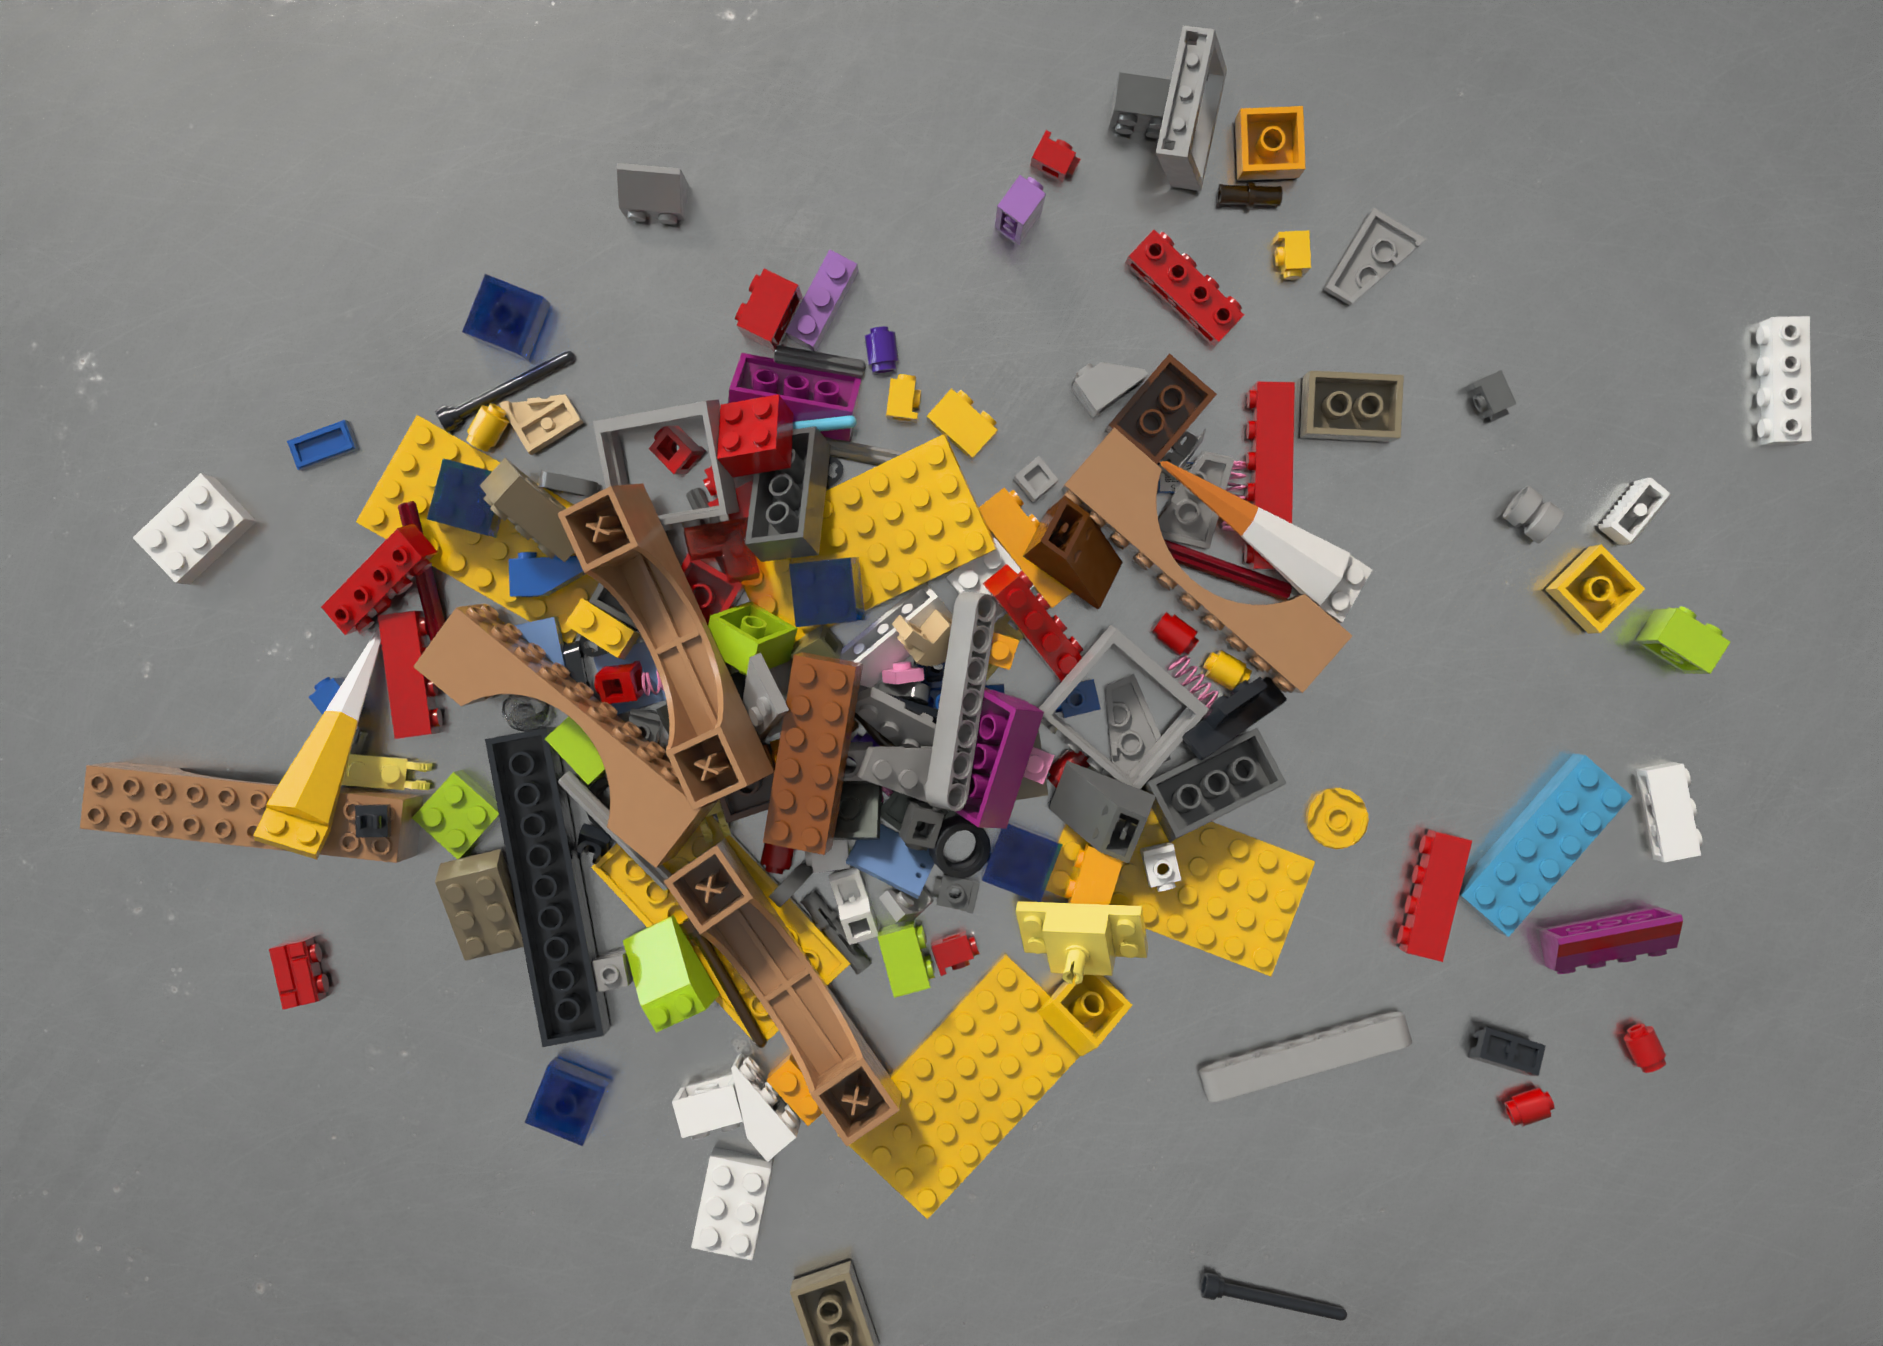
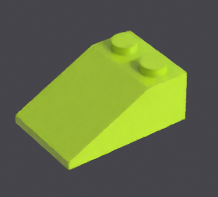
M674 915L623 940L640 1005L656 1033L705 1011L720 995L687 937L682 932Z

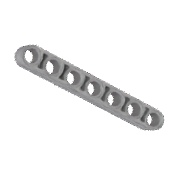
M962 592L955 601L926 786V800L933 807L960 811L968 799L997 611L996 600L990 594Z
M1393 1012L1201 1068L1199 1073L1207 1101L1218 1102L1403 1049L1412 1044V1039L1404 1012Z

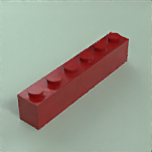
M1257 381L1252 386V390H1248L1247 407L1252 408V421L1247 422L1246 429L1247 439H1251V452L1246 454V470H1251V483H1246L1245 497L1246 501H1250V503L1292 524L1295 382ZM1245 545L1244 561L1249 563L1250 570L1277 571L1251 545Z

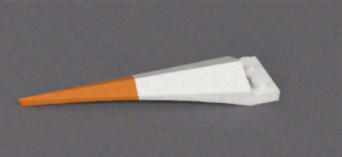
M1168 461L1160 462L1163 468L1236 531L1301 595L1306 594L1336 622L1343 623L1370 576L1371 568L1351 556V553Z

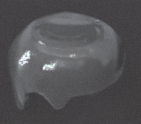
M510 694L502 704L503 719L511 728L518 731L537 730L549 717L550 704L536 698Z

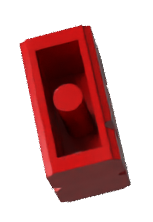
M313 937L280 944L269 949L282 1009L315 1003L327 997L326 992L329 990V982L326 974H321L319 962L322 961V951L319 944H314Z

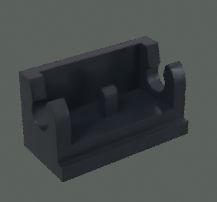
M1484 1027V1030H1478L1475 1033L1474 1037L1478 1038L1476 1048L1470 1049L1468 1058L1526 1076H1539L1546 1045L1488 1027Z

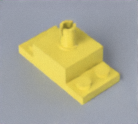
M1020 901L1017 903L1016 915L1024 952L1047 953L1050 972L1063 973V980L1069 984L1073 983L1074 974L1076 975L1075 984L1083 981V974L1112 976L1116 957L1147 958L1148 943L1142 906Z

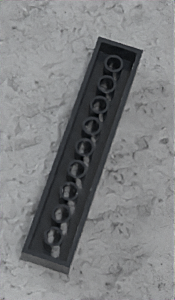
M554 727L485 739L542 1047L601 1037L610 1030L603 991H597L592 961L597 955L579 859L577 858V848L567 794L558 783L559 779L563 776L558 752L545 740L554 731Z

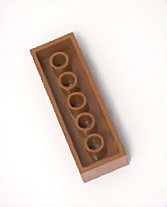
M805 652L793 656L786 699L789 711L783 717L763 843L825 855L832 849L863 663Z

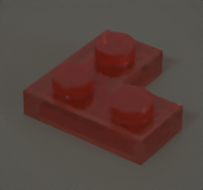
M746 518L684 528L683 534L690 561L721 556L728 584L757 579L760 576L756 556L745 545L747 532Z

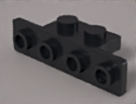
M1258 677L1251 683L1247 680L1240 683L1233 689L1234 695L1228 698L1224 694L1211 705L1213 711L1208 717L1182 736L1183 740L1200 760L1207 758L1287 701V698L1272 683L1269 677L1265 679Z

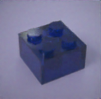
M485 274L462 332L474 340L528 361L551 303L543 296Z
M443 458L427 519L496 538L501 518L490 509L491 506L483 499L486 494L480 487L492 471Z
M859 557L789 564L796 627L865 620Z
M1008 822L1006 829L999 828L988 861L981 875V880L1033 901L1041 902L1063 844L1056 839Z
M555 1057L546 1068L525 1123L583 1146L590 1137L612 1080Z

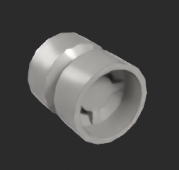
M1528 485L1511 501L1504 511L1503 518L1516 528L1523 526L1524 534L1538 544L1545 540L1563 518L1564 511L1551 501L1544 503L1543 495Z

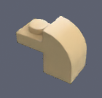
M935 609L920 628L901 615L895 619L892 625L900 634L897 639L904 645V648L918 664L934 666L946 661L952 624L950 618Z

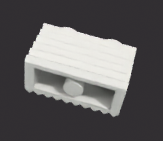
M1652 478L1633 481L1634 485L1630 486V490L1626 491V495L1622 496V500L1618 501V505H1614V509L1610 510L1609 515H1606L1607 519L1602 520L1603 524H1599V529L1620 546L1633 544L1672 496L1670 492Z

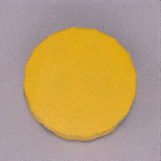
M1338 787L1325 789L1315 795L1308 805L1305 816L1307 829L1313 839L1325 847L1336 850L1347 848L1359 842L1366 833L1369 822L1368 812L1363 800L1354 792Z

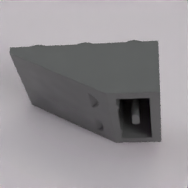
M1067 761L1049 810L1099 852L1129 863L1148 819L1155 795Z

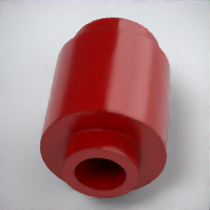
M1166 612L1152 630L1158 636L1156 639L1178 656L1183 652L1189 655L1199 642L1195 637L1198 631L1175 614L1171 616Z
M1067 749L1050 766V775L1047 779L1057 789L1066 762L1069 761L1088 768L1090 766L1087 762L1088 758L1081 751L1077 754L1072 749L1070 751Z
M764 843L760 864L766 866L765 871L783 874L784 869L790 870L795 849Z
M1637 1024L1627 1030L1628 1034L1623 1039L1636 1066L1641 1067L1642 1072H1654L1666 1065L1664 1059L1666 1053L1652 1026Z
M1539 1087L1510 1097V1101L1504 1102L1507 1115L1513 1126L1521 1124L1524 1127L1550 1118V1110L1555 1109L1548 1091L1542 1092Z

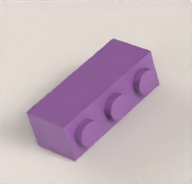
M1019 175L997 205L995 228L1020 245L1042 214L1046 193L1042 191L1044 187L1032 177L1025 179Z
M829 249L786 330L789 339L811 351H817L859 272L857 263Z

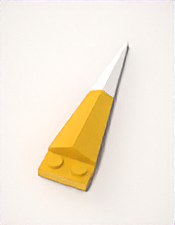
M379 627L267 802V808L253 835L255 841L316 860L318 859L331 831L350 751L381 647Z

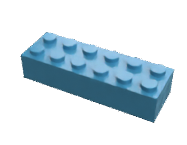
M1573 753L1464 877L1459 898L1497 932L1509 937L1631 799L1632 795L1586 755Z

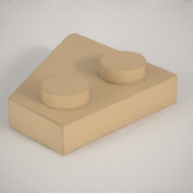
M566 394L550 396L547 399L537 397L528 398L527 401L511 403L510 401H503L499 403L501 408L507 412L508 420L530 455L535 454L584 423Z

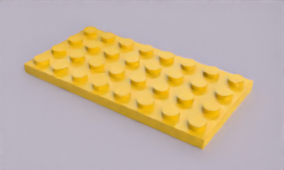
M416 415L356 522L387 539L397 528L402 527L398 505L414 501L417 505L423 534L438 551L430 560L433 567L529 622L558 617L563 641L566 643L575 642L579 633L566 626L565 623L581 598L590 600L599 582L586 574L549 596L510 597L508 559L518 558V553L537 552V558L548 556L538 548V544L532 538L527 540L523 537L508 518L504 521L490 509L491 506L483 499L486 494L480 485L501 462L421 416ZM543 488L564 507L569 508L574 505L552 491Z
M945 434L827 490L819 555L761 562L745 545L747 529L725 539L737 564L736 572L740 581L746 585L744 589L749 600L796 627L797 633L794 644L824 623L828 628L835 626L997 550V546Z
M1151 808L1130 862L1126 863L1123 861L1110 905L1142 906L1145 929L1271 977L1315 861L1215 822H1210L1171 842L1174 844L1181 881L1175 882L1176 887L1173 889L1157 891V887L1151 888L1148 885L1140 849L1169 841ZM1066 823L1063 826L1040 886L1041 889L1062 897L1065 895L1069 879L1075 880L1078 868L1074 867V862L1078 850H1084L1086 844L1091 845ZM1161 863L1157 867L1159 874H1165L1168 871V865L1165 863Z
M714 815L705 817L708 827L712 831L713 841L706 843L699 825L678 854L662 865L673 874L726 838L826 985L832 982L851 963L834 946L824 932L815 926V923L791 897L779 908L769 898V895L779 884L732 834L724 836L719 827V820ZM618 843L602 856L596 865L594 864L591 867L647 928L673 915L679 924L688 918L670 890H663ZM686 935L720 994L715 1001L750 1037L694 938L690 939ZM712 944L768 1041L779 1031L742 976Z
M1006 953L890 1076L901 1092L900 1111L849 1145L926 1219L939 1208L1080 1057L1037 1013L1051 995Z

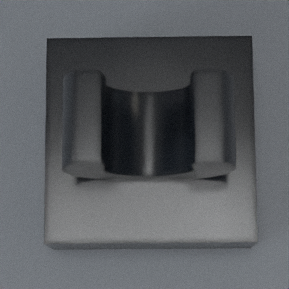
M391 804L355 805L356 838L390 837Z
M583 823L578 837L577 858L581 859L583 853L589 851L594 853L592 863L596 865L600 861L601 856H604L611 849L612 837L605 830Z

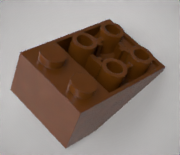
M1066 496L1062 497L1046 511L1023 555L1027 560L1097 610L1101 608L1123 563L1096 522L1090 518V514Z

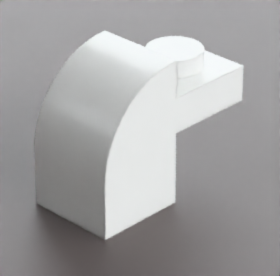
M853 867L828 875L838 905L840 921L849 945L877 937L878 928L873 907L860 870Z

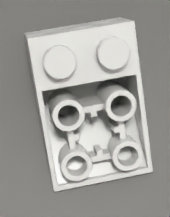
M740 1053L731 1070L746 1136L768 1162L797 1137L801 1124L798 1120L800 1117L788 1104L785 1105L779 1098V1094L758 1073L760 1068L750 1056L745 1058Z

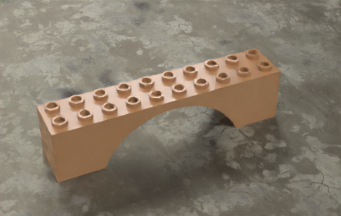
M1114 427L1061 489L1064 496L1090 514V518L1096 522L1100 529L1103 527L1111 534L1109 540L1122 551L1124 548L1131 551L1135 555L1132 560L1145 571L1151 569L1158 575L1155 580L1167 591L1174 589L1179 593L1181 597L1178 600L1190 611L1198 610L1203 614L1204 618L1202 621L1215 632L1217 630L1222 631L1228 637L1225 641L1237 652L1245 651L1250 655L1251 658L1248 660L1250 664L1260 672H1269L1274 676L1272 683L1284 693L1287 691L1289 693H1303L1350 640L1352 635L1306 594L1293 596L1288 600L1275 604L1251 605L1224 599L1193 581L1174 560L1160 530L1157 515V488L1162 469Z
M644 484L610 486L557 513L584 573L597 580L616 598L632 619L651 653L663 685L668 706L670 726L666 754L692 811L774 773Z
M487 604L456 607L413 667L461 707L488 700L497 694H514L536 698L564 712L588 735L605 767L610 789V815L607 828L655 868L674 858L719 799L692 811L671 762L665 755L666 751L662 746L645 739L641 735L642 731L635 724L623 721L617 716L618 711L607 702H600L593 696L594 692L589 686L582 682L577 683L572 679L566 667L560 663L551 662L545 657L546 652L543 648L535 643H528L521 637L522 632L516 626L510 623L506 624L498 618L499 613L493 607Z
M119 761L86 765L80 829L287 851L257 842L253 836L267 808L266 804L279 784L217 778L186 772L175 767ZM341 788L331 831L320 855L393 863L417 856L420 825L412 817L422 807L423 794L368 788ZM391 804V836L356 838L355 805Z
M726 838L663 881L699 934L710 941L727 958L759 999L792 1052L806 1081L810 1095L846 1147L900 1111L901 1092Z

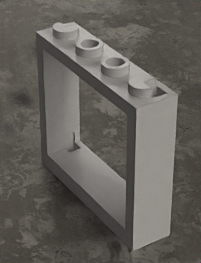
M1184 25L1182 27L1156 148V155L1171 187L1202 190L1227 74V67L1215 29ZM1165 142L1175 143L1174 149H1164Z
M719 399L593 421L605 487L628 485L618 430L703 415L719 505L658 515L665 531L673 529L672 523L682 522V527L686 528L701 525L700 519L710 518L711 523L729 520L728 514L739 512L734 479L717 459L720 423Z
M1112 625L1108 627L1039 707L1040 710L1044 711V718L1041 720V723L1054 734L1057 730L1061 731L1067 737L1063 742L1077 754L1081 749L1090 757L1087 762L1099 773L1105 769L1113 776L1112 779L1138 789L1143 787L1182 742V736L1195 727L1209 710L1208 707ZM1112 644L1117 646L1187 707L1129 775L1124 773L1054 713Z

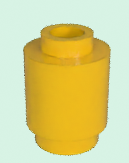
M492 403L489 406L482 405L467 430L469 435L466 440L477 449L488 452L491 447L496 446L509 423L508 418L505 416L507 412Z
M1221 649L1217 654L1211 652L1203 666L1207 670L1206 677L1231 691L1243 681H1248L1252 670L1246 667V663Z

